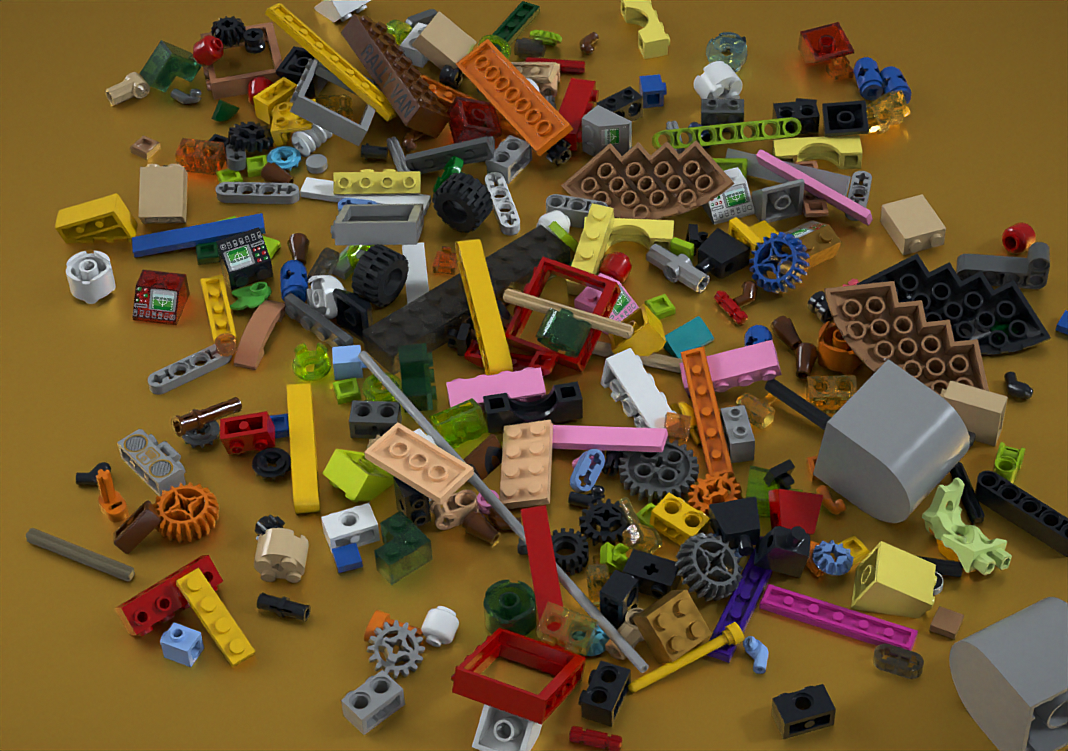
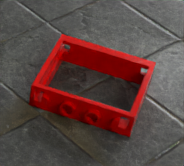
M542 256L538 266L534 267L533 277L530 283L525 285L523 293L540 297L550 274H554L602 291L592 314L609 318L621 293L617 282ZM516 305L511 322L505 326L507 329L505 332L507 344L535 355L536 351L559 354L557 364L583 373L602 331L586 326L572 357L521 339L520 336L533 310Z
M499 627L491 636L488 635L486 640L481 645H478L471 655H467L459 666H456L455 673L451 676V681H453L452 693L542 725L582 681L586 657ZM501 656L555 675V677L537 695L481 675V673Z

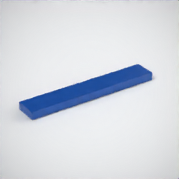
M263 213L132 237L134 258L195 247L197 244L216 242L259 227L262 234H265Z

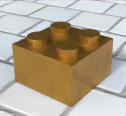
M687 589L670 591L632 618L658 663L674 662L712 635Z

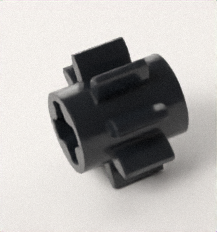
M561 139L547 150L549 154H547L546 158L556 165L566 163L571 157L572 152L569 150L571 144L567 140Z
M271 514L260 518L255 526V532L258 534L256 539L258 540L259 535H264L268 529L283 528L285 522L278 516L274 518Z

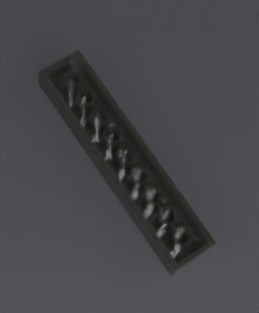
M540 225L486 257L485 260L496 301L500 300L505 307L510 305V303L505 302L503 299L506 289L523 293L525 285L530 283L533 277L534 267L538 266L542 256L568 265L571 262L570 247ZM457 274L363 330L365 351L389 373L395 375L449 341V338H447L448 330L456 329L459 331L461 323H464L467 318L471 317L461 274ZM550 274L547 281L551 280L557 275Z

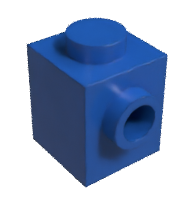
M660 74L639 76V93L643 96V108L664 106V95L667 94L666 83H662Z

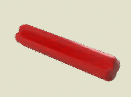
M527 57L525 59V62H556L560 64V72L584 73L586 67L584 61L534 57Z

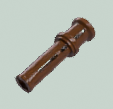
M234 397L206 409H192L186 415L173 416L171 419L173 431L177 436L181 437L193 429L200 430L209 422L242 411V404L239 398Z

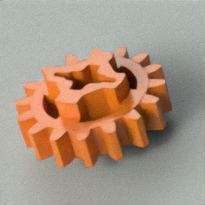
M716 472L714 477L706 474V479L698 478V485H691L692 492H688L689 505L696 510L704 512L706 516H708L710 504L743 499L740 483H737L735 477L729 478L728 473H725L722 477L719 475V472Z

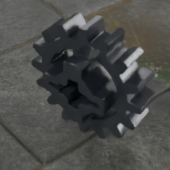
M241 122L240 125L234 124V127H230L228 131L230 145H235V149L242 148V151L255 152V150L262 152V149L269 150V147H273L274 143L270 132L271 129H267V125L260 126V123L247 122L245 124Z
M599 499L597 500V505L589 503L588 510H582V516L579 517L580 532L584 534L587 541L592 539L593 546H596L598 543L603 545L606 542L616 546L617 541L624 544V538H630L631 530H634L633 513L628 512L627 505L620 507V501L611 504L610 499H607L606 503H602Z

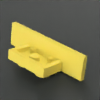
M364 169L361 172H333V194H421V172H396L394 169H384L383 172H374L371 169Z

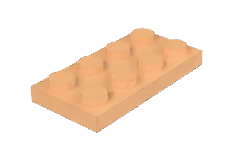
M551 420L504 426L499 500L507 509L550 504L553 424Z
M398 422L364 452L365 459L440 505L474 475L473 467Z

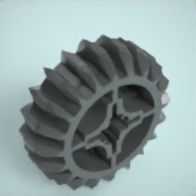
M702 532L701 534L691 536L680 546V551L675 556L678 559L675 566L680 569L677 576H681L684 579L681 585L687 584L690 587L689 592L695 591L697 598L704 596L706 602L712 599L716 602L722 598H727L738 588L739 582L743 578L740 574L743 567L738 565L741 558L735 557L736 549L731 550L728 547L729 542L723 543L721 536L714 538L712 533L705 535Z

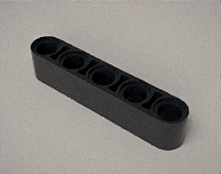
M982 471L979 473L975 489L979 502L1060 554L1068 557L1067 517L993 471Z

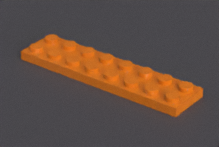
M486 39L456 63V66L539 156L573 130L565 118L489 39Z

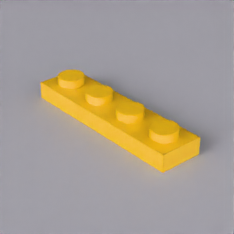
M223 275L200 279L214 344L219 342H225L229 345L238 343Z
M199 568L176 580L177 587L232 668L255 654V650Z

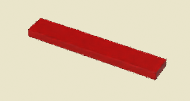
M546 505L521 509L543 643L571 652Z

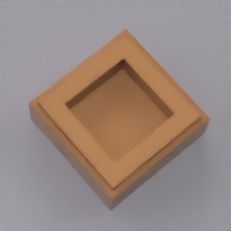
M143 135L130 147L131 153L148 160L161 147L160 142Z
M939 606L929 631L955 640L964 615Z

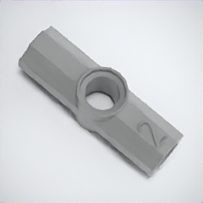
M656 243L650 247L649 252L646 254V260L663 270L665 277L673 283L679 280L694 291L701 293L710 282V276L694 267L691 260L684 254L676 256Z

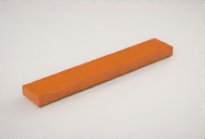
M704 346L681 352V357L708 474L714 477L715 473L719 472V475L722 477L725 473H728L729 478L734 477Z

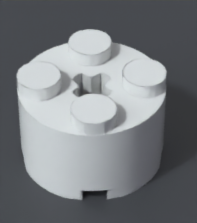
M723 61L710 63L703 68L705 72L701 76L697 75L694 80V90L701 99H740L739 94L742 90V81L732 68Z
M94 250V253L87 254L86 251H82L73 255L67 261L66 276L70 291L74 297L84 300L88 304H94L115 290L112 266L109 257L105 253Z

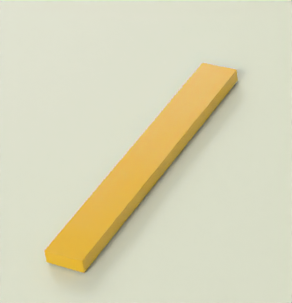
M279 2L267 8L265 15L368 105L370 104L387 122L398 116L382 91Z

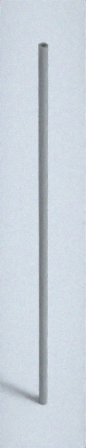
M360 352L358 358L426 434L433 438L435 444L465 462L367 352ZM474 472L469 482L526 544L522 524ZM556 563L558 579L563 587L641 673L647 671L649 665Z

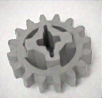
M398 620L394 621L392 627L387 622H384L383 631L377 627L374 631L377 637L370 636L369 642L373 645L367 647V652L373 653L368 660L369 663H377L374 670L378 671L382 668L387 674L389 672L393 673L394 679H397L399 673L407 677L409 674L408 669L415 672L418 668L416 663H421L423 657L418 654L425 651V647L419 646L423 637H415L417 629L408 630L407 622L403 627H400ZM389 634H397V636L391 638L385 637ZM406 638L411 642L412 648L408 646ZM395 645L399 646L397 654L392 652ZM379 651L384 654L386 662L381 658ZM400 661L407 662L404 665L394 666L395 663Z

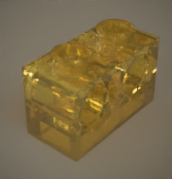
M901 90L887 92L866 105L869 133L877 132V134H882L889 130L890 125L903 122V117L910 114Z
M855 375L807 376V401L824 413H836L857 392Z
M548 601L536 629L537 637L543 643L552 646L557 644L564 647L566 651L587 656L598 629V621ZM551 622L561 624L557 631L547 629L548 624ZM576 631H582L586 634L585 638L579 641L574 640L571 636Z

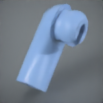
M748 636L743 641V647L754 659L753 671L757 674H763L766 672L769 651L755 637Z

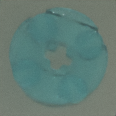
M723 32L708 42L706 56L709 64L715 61H723L734 72H738L747 60L748 51L746 43L738 34ZM726 49H730V52L732 54L724 56L722 52H725Z

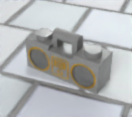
M138 429L117 442L121 459L158 496H161L162 490L169 491L170 486L179 487L180 482L183 486L186 485L184 477L186 471L179 461L181 455L167 441L158 444L152 434L147 435L142 429Z

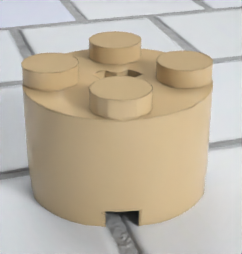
M271 528L266 530L264 535L260 534L255 553L254 568L261 574V579L266 582H274L276 578L286 579L292 583L299 582L305 571L309 548L307 538L303 535L299 538L294 535L293 530L286 528Z

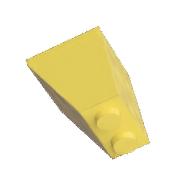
M880 541L856 567L851 608L861 611L920 618L926 611L931 610L935 602L933 590L937 581L935 576L936 564Z

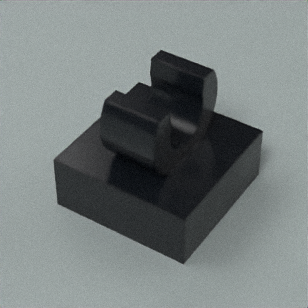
M689 224L685 241L694 244L695 256L697 248L699 249L707 239L708 233H698V225Z
M461 323L459 331L456 329L448 330V347H457L458 356H464L471 344V324Z
M789 459L769 469L763 480L768 488L777 484L779 489L789 490L791 489L790 485L795 483L791 476L795 466Z

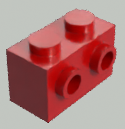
M267 411L220 419V440L228 454L265 450L266 448L275 447V425Z

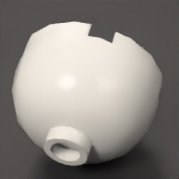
M331 275L312 276L308 280V283L312 282L311 288L306 290L307 304L328 320L337 316V306L334 301L333 290L337 288L347 291L346 288L343 287L336 277Z

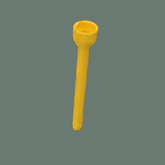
M736 622L725 626L722 635L689 651L674 662L667 663L631 682L628 685L629 691L635 693L726 644L737 645L745 641L741 628Z

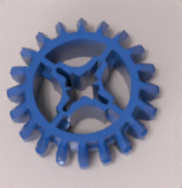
M779 232L778 235L771 233L770 238L763 237L764 243H756L759 248L757 251H752L755 257L749 259L750 263L754 264L749 268L750 272L754 273L752 275L753 280L757 281L759 287H764V290L767 292L772 291L775 294H779L780 291L788 293V288L796 289L795 283H803L800 277L807 275L804 268L810 266L805 261L810 258L809 254L805 252L807 250L806 246L802 244L799 238H795L792 234L786 235L784 232ZM782 247H790L792 254H785L782 251ZM767 271L774 272L777 279H770Z

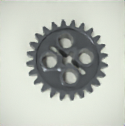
M667 437L663 452L624 451L623 458H620V482L624 483L625 490L630 489L631 496L639 494L640 501L648 497V503L652 502L653 499H657L659 503L669 492L681 498V493L688 495L689 488L691 489L690 486L695 485L698 479L699 464H697V457H693V450L687 451L686 444L678 446L677 439L670 443L669 437Z

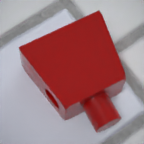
M785 489L769 491L771 530L775 526L788 529L799 526L805 530L806 534L813 535L815 533L823 495Z

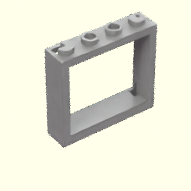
M316 58L314 60L309 59L290 100L293 103L290 112L359 146L368 131L376 110L370 104H367L361 120L357 124L304 97L314 74L355 94ZM366 77L372 84H374L380 90L375 81Z
M423 204L344 205L342 210L339 211L338 216H336L333 225H331L332 239H335V245H417L424 227Z

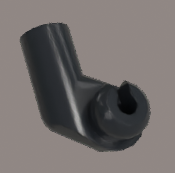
M594 485L591 488V493L586 495L571 491L568 503L588 508L589 503L596 505L597 500H604L605 489L600 485Z

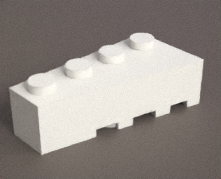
M631 348L606 358L600 384L604 388L609 387L612 390L611 397L615 402L619 400L622 402L623 412L628 417L633 416L635 418V426L637 428H665L668 432L667 437L676 435L680 423L679 417L667 404L664 393L659 392L655 386L652 375L650 373L647 374L643 368L641 358L635 355Z

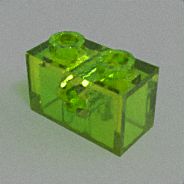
M473 398L429 417L431 425L453 449L461 443L477 439L482 434L488 432L482 409Z

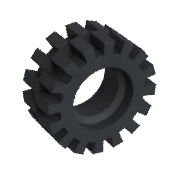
M561 528L560 533H558L557 529L554 530L551 538L556 563L565 573L570 572L571 576L575 575V570L580 573L582 567L585 568L589 560L587 538L581 536L579 531L574 534V529L572 528L569 529V532H565V528ZM561 549H571L575 551V553L567 556L560 555L556 552Z

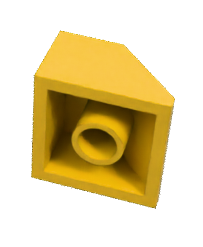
M645 304L621 321L633 326L634 331L631 338L627 339L608 333L611 349L614 354L631 348L635 355L649 356L653 352L660 351L666 343L662 322Z

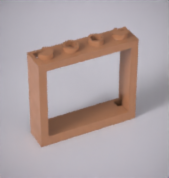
M273 22L245 27L246 30L258 28L263 31V40L268 42L274 69L216 79L213 64L207 67L202 64L205 79H208L206 80L207 90H212L214 100L248 94V84L259 76L266 77L273 83L281 79L276 74V69L282 63ZM211 32L200 34L201 39L204 36L211 35ZM245 41L239 43V46H245Z

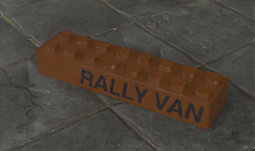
M353 14L341 32L345 40L405 126L437 138L451 119L446 112V107L439 103L437 100L438 96L429 89V84L421 78V73L413 67L412 60L405 56L404 49L397 45L395 42L396 38L387 31L388 27L382 22H373L365 15L361 17Z

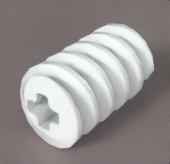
M313 124L312 129L294 132L291 141L293 147L299 150L301 156L308 157L310 152H314L316 148L321 146V143H325L327 139L331 138L332 133Z

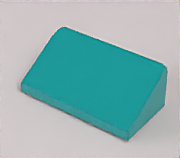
M697 316L665 335L666 343L663 348L673 357L682 359L681 352L703 347L712 342L714 337L704 321Z

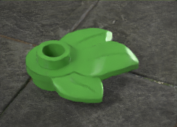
M257 282L251 286L231 291L232 295L238 299L230 305V308L233 310H243L247 307L250 309L258 307L272 294V290L266 282Z

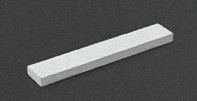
M309 177L306 178L300 190L301 197L339 202L344 198L372 200L377 204H423L424 215H426L431 203V195L425 194L334 195L333 181Z
M424 242L417 243V245H402V253L409 263L408 277L405 284L411 344L434 342Z

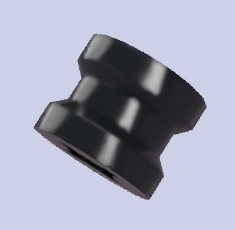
M251 28L244 32L245 49L248 53L256 54L265 49L264 33L261 29Z
M445 65L440 72L439 82L458 89L463 81L464 74L459 68L453 69L452 66Z

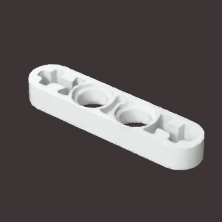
M498 172L488 173L485 176L486 190L491 194L493 211L503 234L515 235L520 231V218L504 176ZM496 195H504L505 197H503V198H496L495 196H496ZM501 209H509L510 211H509V212H501L500 210H501Z

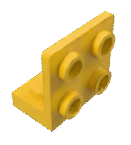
M291 102L275 105L270 132L276 148L287 145V141L290 140L289 132L309 130L313 127V123L290 112L293 105Z
M737 217L729 220L728 234L750 247V259L755 257L752 251H757L759 248L756 243L763 244V237L770 238L771 233L779 234L765 220L750 227L742 223Z

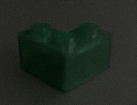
M161 40L139 74L150 87L166 92L176 76L192 82L202 64H199L194 59L191 52Z
M426 343L398 346L402 392L419 411L433 410L432 400H437L436 386H431L430 384L435 383L434 369H429V367L433 366L432 352L427 353Z
M401 510L380 523L384 545L374 550L376 568L391 585L433 560L431 540Z

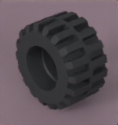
M462 172L450 175L435 191L432 198L433 207L437 211V215L442 218V221L445 224L447 223L452 229L455 228L457 231H464L465 233L475 231L493 209V200L490 198L491 194L486 190L485 185H482L472 175H466Z
M376 244L371 246L368 251L364 252L354 269L352 276L353 292L376 306H388L398 297L405 285L409 271L408 260H406L404 255L384 245Z

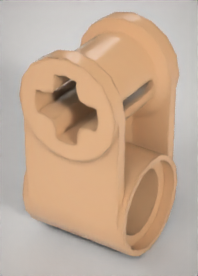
M462 490L452 494L442 504L443 508L433 500L430 503V511L435 515V524L440 530H447L463 524L466 516L473 510L477 513L479 512L477 495L472 490Z

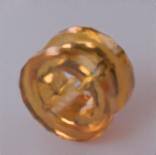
M224 333L215 339L216 351L219 355L230 356L237 351L236 338L232 334Z

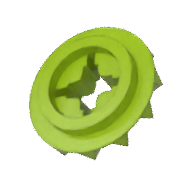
M533 30L529 36L534 42L544 45L556 46L562 42V37L554 32Z

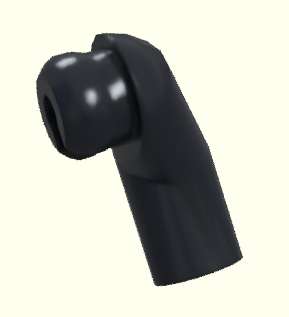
M1007 372L1004 375L1007 391L1011 396L1030 399L1033 396V389L1028 384L1017 381L1016 373Z
M106 462L97 464L89 473L77 472L76 484L98 485L96 480L97 471L100 469L106 471L108 469L111 472V466Z

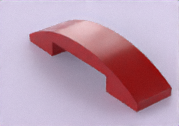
M473 340L464 358L484 369L478 341ZM536 351L534 356L510 353L513 372L521 371L527 367H541L542 376L550 374L559 359V354Z

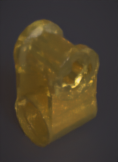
M346 94L318 95L314 98L318 104L342 116L343 111H345L344 117L352 119L353 110L351 106L353 102L350 96Z

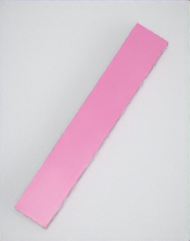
M759 150L756 154L758 163L790 182L803 179L804 190L820 199H826V202L867 226L873 221L871 211L764 150Z
M553 425L552 449L663 452L668 432L665 428Z

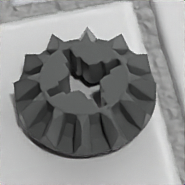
M215 420L205 424L202 429L197 430L201 433L205 432V435L197 434L196 430L193 429L182 436L185 444H191L193 448L200 445L203 448L205 444L212 445L213 440L219 439L220 427Z

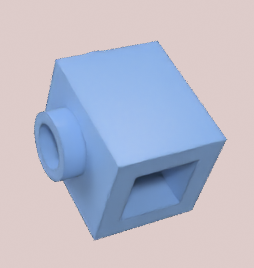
M360 345L332 347L335 380L355 377L363 378V368L367 367L358 358L361 352Z
M173 623L169 630L163 633L160 640L164 658L188 667L193 666L204 649L201 632L177 623Z

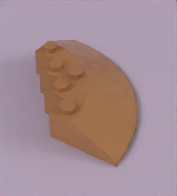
M667 141L652 155L638 142L621 156L610 143L561 186L572 197L605 202L608 207L614 208V218L658 220L673 217L702 206L721 195L735 183L697 141L693 142L681 154H678Z
M894 281L824 289L829 310L844 340L872 371L876 372L889 359L939 395L942 389L947 390L950 380L989 391L978 339L954 342L950 320L926 322L922 300L899 303Z

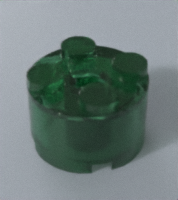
M549 308L536 337L547 348L556 352L558 350L566 351L565 355L577 358L592 325L587 321L573 318L574 313L567 309L561 308L559 312Z
M501 580L487 589L483 602L484 620L486 628L491 634L498 628H503L526 636L536 627L535 594L529 585L521 581L511 583L510 580Z

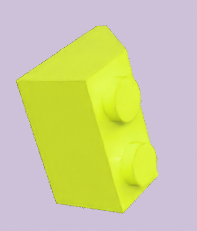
M336 449L322 473L330 480L329 483L333 487L342 489L346 493L345 497L353 502H370L394 484V476L365 459V453Z

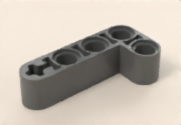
M1043 242L1033 243L1029 247L1027 258L962 254L957 258L956 273L961 281L982 271L991 286L1001 287L1014 280L1019 288L1041 289L1046 286L1048 280L1050 248Z

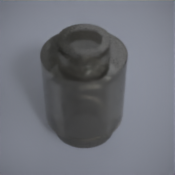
M529 38L517 39L514 48V54L523 59L527 57H544L546 46L543 45L542 40Z

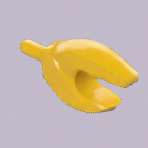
M679 402L678 405L676 403L670 404L671 410H674L679 417L680 423L678 428L684 434H690L696 446L701 445V441L695 431L698 427L694 409L686 402Z

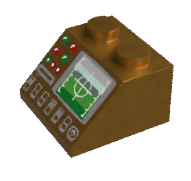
M813 220L784 232L786 235L792 234L795 238H799L802 244L806 246L807 250L805 252L809 254L810 258L805 261L810 266L804 268V270L835 257L842 242L829 224ZM782 247V251L785 254H792L790 247Z

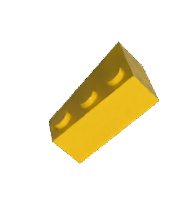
M118 193L59 210L55 229L65 243H93L94 240L107 239V242H114L115 239H127L128 242H132V237H136L138 223Z

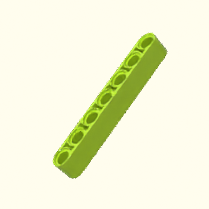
M790 117L670 129L654 134L652 144L655 149L661 147L658 142L660 135H665L668 143L674 149L688 148L695 141L704 147L783 139L797 136L801 131V123L798 119ZM787 122L792 123L794 126L792 133H788L785 129ZM766 124L771 125L773 128V133L770 136L764 131ZM745 126L750 127L752 130L750 138L745 137L743 134ZM724 128L729 129L731 132L729 140L724 139L722 136ZM703 130L710 134L708 142H704L701 139ZM682 132L689 136L687 144L681 143L679 139Z

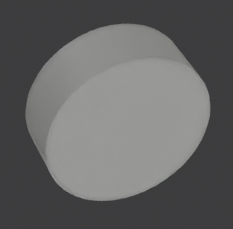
M322 154L310 155L306 159L307 170L314 174L324 172L328 168L327 158Z

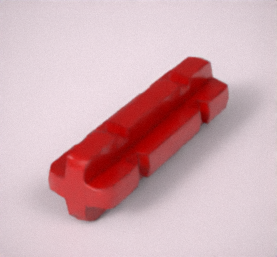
M717 291L714 296L716 303L720 304V307L737 325H744L748 319L747 314L742 311L732 298H729L725 291Z
M572 726L569 733V740L571 742L580 744L583 741L584 745L601 749L609 747L608 750L620 751L623 740L618 735L611 734L610 737L608 733L586 729V731H583V728L578 726Z

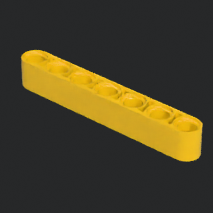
M480 239L456 241V258L485 373L489 376L503 371L513 372L512 360Z
M311 383L287 385V403L295 514L320 512Z

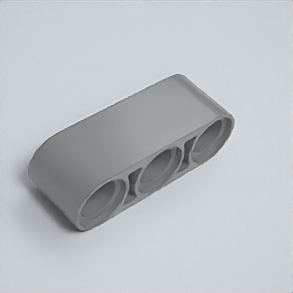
M553 194L546 198V214L555 210L561 211L570 219L571 227L584 228V220L588 216L592 203L606 207L608 205L602 201Z

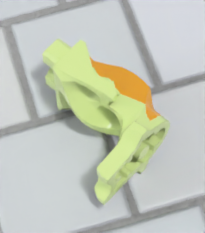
M954 478L953 482L948 486L939 485L930 507L922 515V518L925 520L926 530L936 538L939 552L949 560L960 561L967 573L978 570L983 575H987L994 570L995 566L1001 570L1007 569L1012 555L1005 551L1007 541L998 538L989 540L978 527L966 525L962 522L960 516L962 509L959 503L964 489L963 481L960 478Z

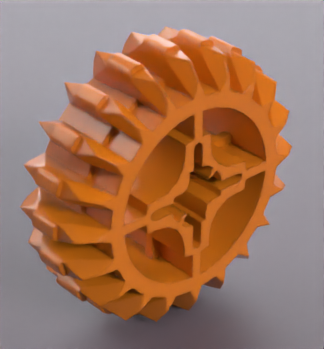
M180 482L179 487L170 486V490H162L161 496H157L155 503L152 504L161 518V523L155 529L157 532H160L163 538L168 537L170 542L177 539L181 543L187 539L191 543L192 538L195 537L200 540L201 534L209 535L210 529L215 528L216 521L219 518V505L214 493H211L208 487L203 488L200 483L194 486L190 482L187 486H183Z

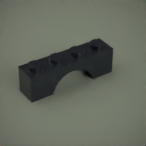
M578 381L554 385L548 395L533 402L516 401L507 393L483 396L484 417L488 433L504 431V426L544 420H551L552 423L583 418V399Z

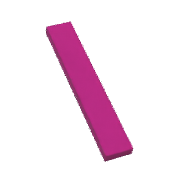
M768 584L759 606L760 609L908 656L911 654L918 635L917 630Z

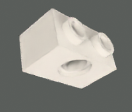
M369 503L321 517L323 533L331 553L333 548L356 543L357 547L380 541L378 523Z

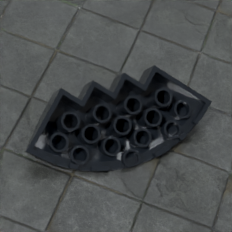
M917 253L857 283V285L894 281L899 303L922 300L926 322L950 320L954 342L972 339L975 329L980 332H991L995 321L1003 324L1011 321L1007 329L1008 337L1003 331L995 330L989 335L978 339L981 355L1015 352L1051 339L1014 280L993 290L982 271L961 281L950 262L929 272ZM1016 327L1019 333L1014 334L1011 328ZM960 329L969 330L971 335L966 336ZM995 336H1000L1002 339L998 340Z

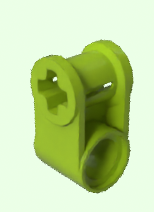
M1001 442L993 472L1014 484L1018 470L1021 468L1026 448L1017 449L1005 446V443Z

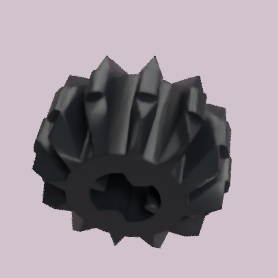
M226 16L223 19L218 18V21L213 22L211 35L222 41L223 48L227 46L231 48L234 45L239 46V43L244 42L243 34L246 31V27L240 18L236 19L235 16L228 18Z

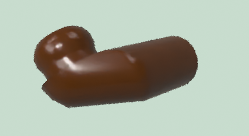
M592 32L580 41V50L584 51L585 55H590L594 51L592 44L599 40L598 34Z
M417 130L407 133L402 140L403 148H406L407 152L415 150L417 145L414 142L423 137V133Z
M753 281L744 282L742 284L743 294L732 299L740 308L756 300L758 288Z
M491 506L489 508L490 514H488L489 521L500 530H512ZM515 517L521 523V517Z

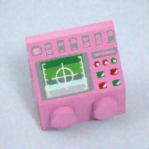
M602 273L598 275L617 282L621 290L609 319L621 322L639 308L619 281ZM587 286L574 299L575 309L593 313L602 291Z

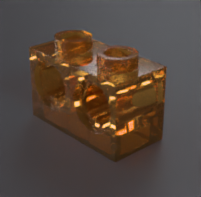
M182 138L175 153L176 163L184 166L187 172L216 175V172L222 169L226 160L224 143Z

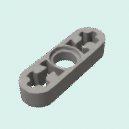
M866 171L855 172L852 175L848 193L849 199L867 208L872 183L870 173ZM862 194L864 197H855L853 195ZM845 213V216L849 220L859 221Z

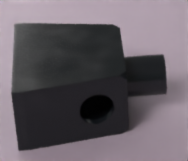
M717 228L699 247L698 264L695 267L705 274L710 272L717 278L723 279L749 265L750 247Z
M756 496L710 504L708 512L709 524L717 537L721 536L723 543L729 542L728 547L730 549L737 548L741 556L752 554L754 552L753 545H756L760 540V521Z
M775 526L756 543L754 566L800 578L809 558V534H806L805 530L799 526H795L792 529Z

